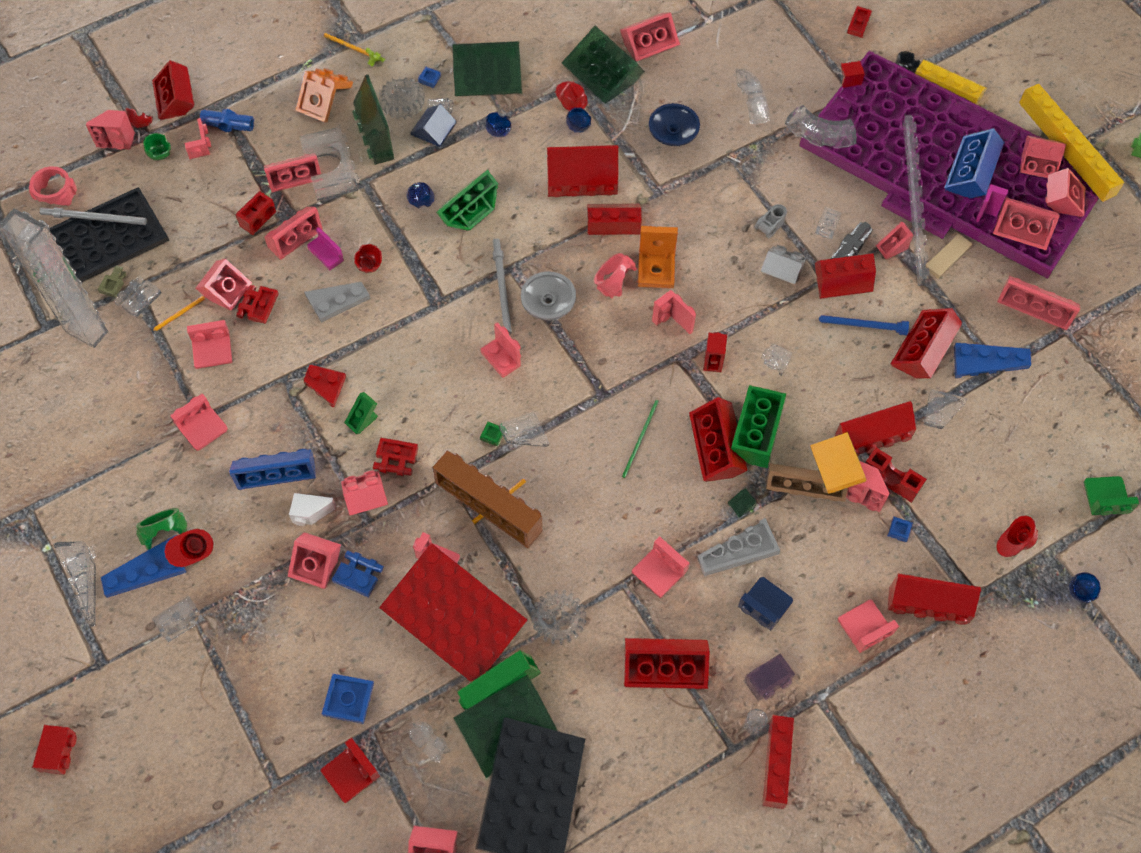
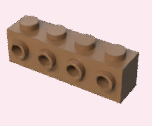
M769 463L766 478V489L805 495L813 498H824L832 501L845 502L848 488L828 494L820 471Z

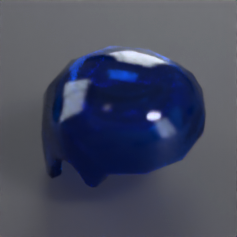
M575 107L568 112L566 124L573 132L583 133L591 126L592 117L583 108Z
M492 112L486 116V130L490 135L505 137L509 134L512 125L506 115L501 117L498 112Z
M416 182L407 189L406 198L409 204L416 208L421 206L429 207L434 202L435 194L428 184Z
M1087 572L1074 575L1068 585L1072 597L1081 603H1090L1098 599L1101 591L1100 581L1095 575Z

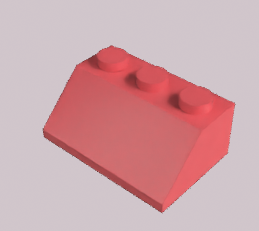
M671 12L661 13L620 29L624 45L635 62L680 45Z
M315 153L264 166L271 192L323 180Z
M1006 197L998 214L993 234L1046 250L1060 215L1057 212Z
M305 207L264 236L267 247L280 260L317 234L316 229L318 227L323 230L317 208Z

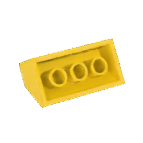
M923 60L915 74L976 105L987 89L983 85L927 60Z

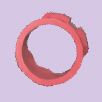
M55 166L45 167L37 171L32 176L29 185L32 199L63 206H69L72 203V198L76 195L77 191L74 179L70 178L64 169ZM60 174L65 178V185L59 192L52 195L41 194V189L47 187L48 181L52 176Z
M622 253L610 257L595 275L594 283L597 285V289L605 297L609 296L611 299L614 296H622V282L625 274L629 269L635 271L637 269L635 267L636 263ZM610 273H613L610 277L604 280V275H609Z

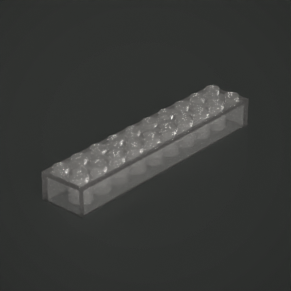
M13 208L0 222V231L64 331L95 348L108 333V330L105 327V322L99 316L100 313L94 308V303L88 298V292L81 286L82 282L76 277L75 270L70 267V261L63 255V249L56 243V237L49 231V225L42 220H35L26 211L20 212Z

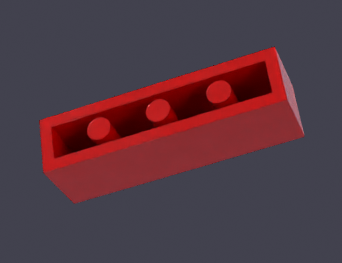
M773 715L770 719L762 806L784 809L788 804L794 718Z

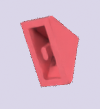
M901 222L876 247L885 259H889L908 250L913 234L905 223Z

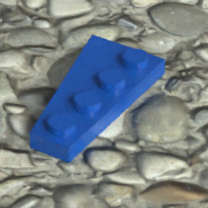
M955 343V378H962L965 375L978 376L980 373L993 374L1003 370L1007 372L1029 369L1031 366V351L1027 348Z
M177 535L172 536L102 576L101 581L105 597L109 598L187 573L185 567L173 566L165 557L166 544Z

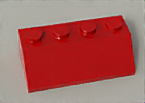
M953 308L922 310L890 363L891 366L916 379L932 378L963 324Z
M717 397L689 412L703 481L731 479L748 471L746 461L731 449L737 429L732 402Z
M911 401L842 422L839 424L835 436L848 433L857 457L865 452L867 454L872 453L876 447L888 448L900 441L907 442L912 439L916 431L913 404Z
M898 573L889 587L887 610L900 615L908 613L914 614L918 618L932 617L937 621L950 620L955 621L959 625H966L975 617L981 587Z
M625 638L624 687L708 689L710 659L708 640Z

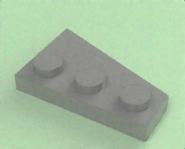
M362 282L304 292L321 323L370 299V295Z

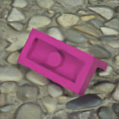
M991 184L975 221L979 222L983 213L996 217L1008 190Z
M318 227L316 229L318 237L307 244V248L331 271L344 261L342 251Z

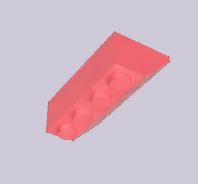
M1012 276L1008 277L997 301L1065 330L1069 328L1080 311V304Z

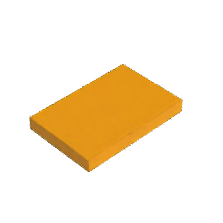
M848 433L810 445L828 494L867 481Z

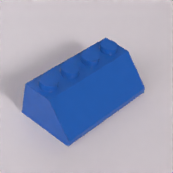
M994 128L963 136L944 187L946 191L967 198L986 195L1004 141Z
M299 449L296 452L289 453L279 452L275 455H260L255 458H240L239 460L232 461L229 470L230 476L238 490L316 478L314 456L311 449Z

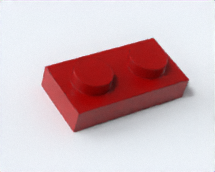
M857 6L847 34L862 38L872 10Z

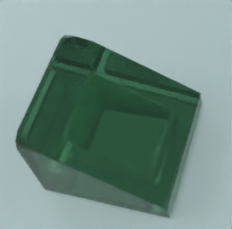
M746 488L728 501V504L739 518L753 510L757 504Z

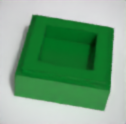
M487 422L480 440L498 447L505 433V428Z

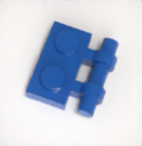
M347 551L344 558L351 561L349 565L340 563L332 581L369 598L378 581L377 577L372 576L374 571L381 573L384 566L378 564V561L374 559L369 560L362 557V554L358 552ZM360 564L367 567L365 572L356 569L357 565Z

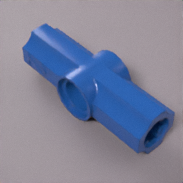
M223 109L222 112L201 110L200 113L203 124L218 127L224 132H231L232 129L253 131L254 128L253 116L236 114L230 109Z

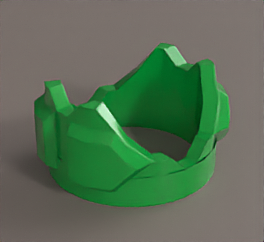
M178 508L166 509L140 521L136 525V535L140 544L149 550L152 548V539L158 531L173 530L182 534L187 531V521L184 514Z

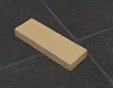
M958 234L925 265L924 269L939 279L973 244Z

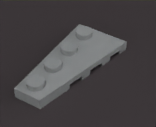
M764 518L757 525L746 528L741 534L728 538V541L718 544L698 555L697 560L703 575L707 576L779 555L780 549L766 518Z

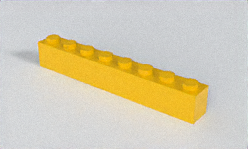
M1040 84L1025 89L1019 104L1050 140L1066 144L1063 156L1100 200L1104 202L1117 196L1124 181Z

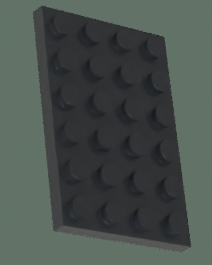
M139 187L85 212L146 218V225L70 218L39 232L69 288L170 241Z
M504 717L475 849L488 853H565L586 739Z

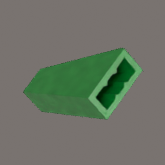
M519 650L457 692L460 697L458 701L464 710L467 709L468 711L475 712L540 675L541 671L531 655Z

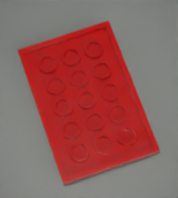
M432 543L379 607L470 682L488 672L528 621V619Z

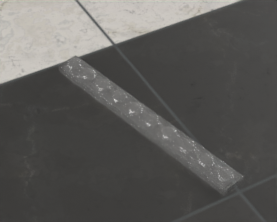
M906 115L903 127L917 286H925L926 280L930 277V272L925 262H928V252H924V246L927 243L926 235H923L922 230L925 229V219L921 218L924 206L923 202H920L919 197L922 196V186H918V180L921 178L920 169L917 170L919 154L915 152V148L918 147L917 137L914 138L916 122H913L912 115Z

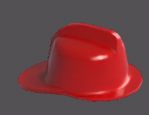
M566 81L556 87V96L566 110L580 112L586 108L588 99L581 85Z
M1024 515L1016 518L1000 536L996 548L1001 556L1012 557L1022 550L1032 548L1036 544L1038 530L1032 517Z
M198 528L192 529L168 541L164 551L165 557L173 566H189L208 557L213 551L214 542L207 531Z

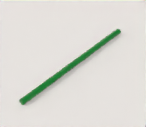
M655 400L653 404V407L649 413L646 423L642 429V432L634 447L631 457L623 472V478H626V475L633 462L636 452L640 446V443L644 437V434L651 421L654 411L658 405V400Z

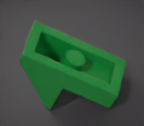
M365 392L360 393L344 423L354 433L360 434L377 419L378 415L373 412L377 403Z

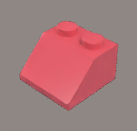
M1069 168L1049 174L1046 184L1047 197L1045 199L1047 206L1060 214L1084 216L1085 186Z
M222 259L213 264L195 289L209 301L231 311L252 282L229 261Z
M304 532L294 541L288 577L325 589L337 565L341 544Z
M414 826L409 839L408 853H456L457 831Z

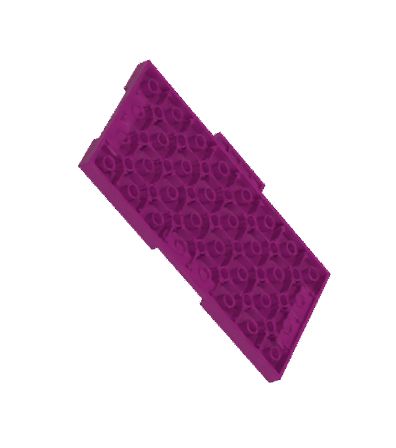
M869 50L861 60L865 72L862 85L845 88L841 86L803 134L799 146L888 193L881 204L882 207L937 237L944 239L949 230L953 228L1048 279L1099 197L1066 158L1062 156L1058 171L1069 168L1085 186L1084 216L1079 217L1058 213L1060 217L1046 250L993 234L998 214L995 217L983 213L980 221H975L985 195L967 198L944 189L962 138L966 135L994 128L1004 141L989 187L992 184L1007 189L1006 197L1053 211L1051 207L1047 206L1045 200L1047 197L1046 184L1048 178L1020 173L1022 152L1027 136L1041 137Z

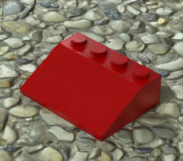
M618 145L547 147L548 197L618 195Z

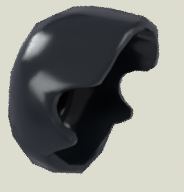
M901 51L897 55L895 64L915 73L920 65V60L916 61L915 54L912 52Z

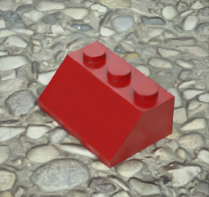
M169 60L152 80L157 114L160 120L185 116L194 107L188 67Z
M640 203L587 204L588 235L641 234L642 216Z
M874 253L819 260L815 263L819 299L874 291L876 277Z

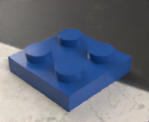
M332 674L322 716L364 724L374 682Z

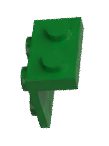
M1120 476L1086 478L1083 482L1092 515L1129 514L1139 505L1138 497H1128L1124 480Z

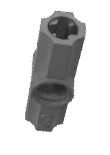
M860 222L851 234L845 236L839 249L831 259L856 256L873 231L870 224Z

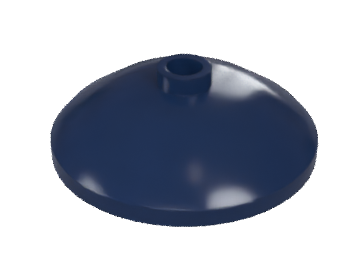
M669 103L656 108L649 118V131L658 142L668 146L686 145L697 137L700 130L698 115L691 108L683 104Z

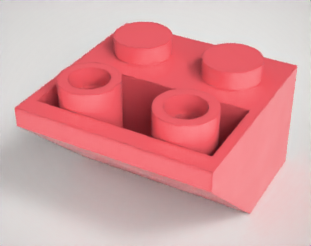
M107 110L86 123L96 147L119 150L131 149L135 132L125 111Z
M1027 136L1022 152L1020 173L1048 178L1049 174L1058 172L1066 144Z
M859 461L867 481L848 487L846 498L851 502L865 505L869 510L880 512L890 493L879 470Z
M367 471L361 476H349L344 481H341L343 495L350 516L388 505L379 471Z

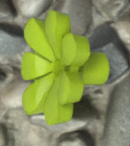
M366 48V52L370 57L369 65L374 66L376 61L384 62L386 60L380 57L381 54L374 53L370 48Z

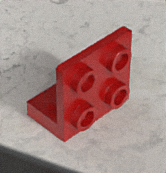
M352 737L345 742L347 749L320 769V772L345 804L380 777L378 771Z

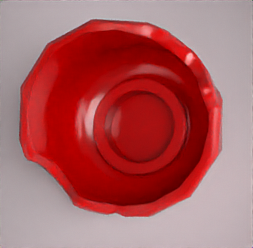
M125 108L132 127L146 128L153 122V116H147L145 113L138 116L134 109Z
M372 244L361 245L354 256L355 266L359 271L365 273L375 272L382 262L380 249Z

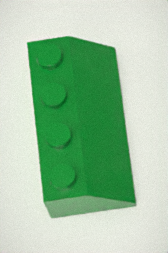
M749 385L731 447L748 464L768 468L784 409L786 393Z

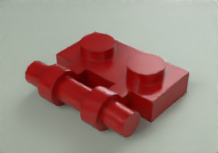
M249 285V288L243 294L244 299L242 303H239L237 307L238 312L236 316L242 319L248 313V320L266 324L279 295L278 290L260 286L257 292L255 291L256 286Z
M380 437L376 457L381 458L382 462H374L373 469L380 470V473L391 472L397 473V476H411L413 469L407 468L406 464L415 463L419 448L418 444ZM389 461H398L399 465H391Z

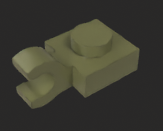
M116 265L111 276L105 275L97 289L99 293L117 298L124 285L123 279L126 276V272L122 271L123 267Z

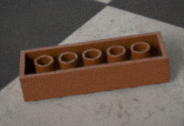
M447 450L432 467L435 483L478 514H481L485 519L526 548H529L542 533V515L539 510L527 506L522 498L511 495L506 487L494 483V480L489 475H483L478 472V469L473 464L469 463L468 465L457 453H451Z

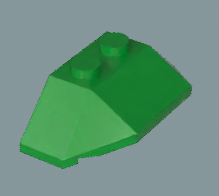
M487 169L444 203L436 213L447 227L470 231L495 209L499 183Z

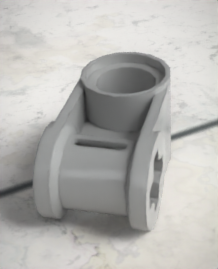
M781 204L774 205L765 215L759 218L754 228L765 233L767 238H771L785 223L786 208Z

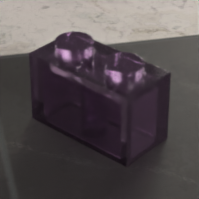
M780 653L746 674L744 682L757 701L763 698L768 700L776 694L775 690L780 687L783 690L793 683L791 680L795 673Z

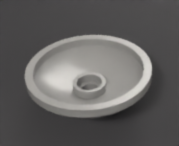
M541 272L533 275L524 283L521 290V302L524 309L531 316L541 320H556L564 317L572 310L576 300V291L572 282L564 275L556 272Z

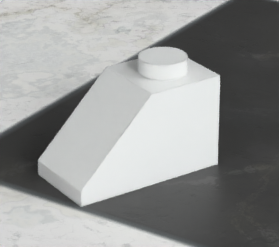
M294 493L289 516L292 523L296 525H312L334 511L336 505L333 498Z

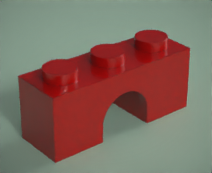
M876 447L865 463L879 470L887 488L912 503L927 479L912 469H909L908 472L898 470L891 462L893 457Z

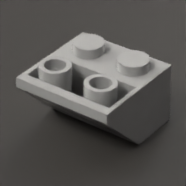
M780 245L773 246L766 255L761 272L795 284L807 258L803 257L804 254L794 251L791 253L786 251V247Z

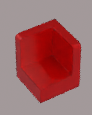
M861 61L841 63L840 67L844 76L841 84L842 87L862 85L865 72Z

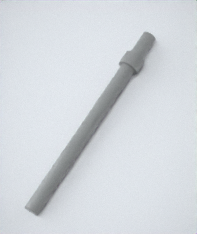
M54 207V209L40 208V215H49L54 218L62 219L63 217L139 225L147 224V219L141 217L71 211L59 207Z
M494 239L493 260L496 262L503 326L510 335L512 330L503 268L504 254L501 250L500 239Z

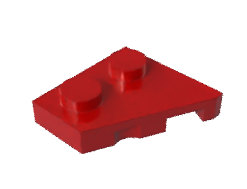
M309 365L303 381L318 396L323 397L331 407H335L346 379V374Z

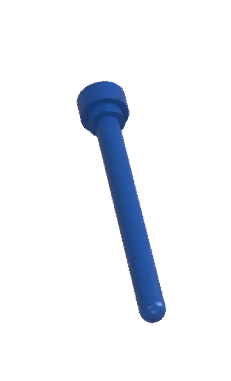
M825 315L819 317V321L822 323L892 330L904 336H907L909 330V321L903 320L896 324Z

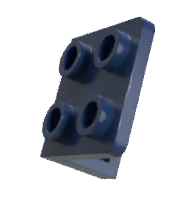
M760 577L748 593H744L741 597L738 607L745 614L757 620L761 626L771 631L791 606L793 598L765 577Z

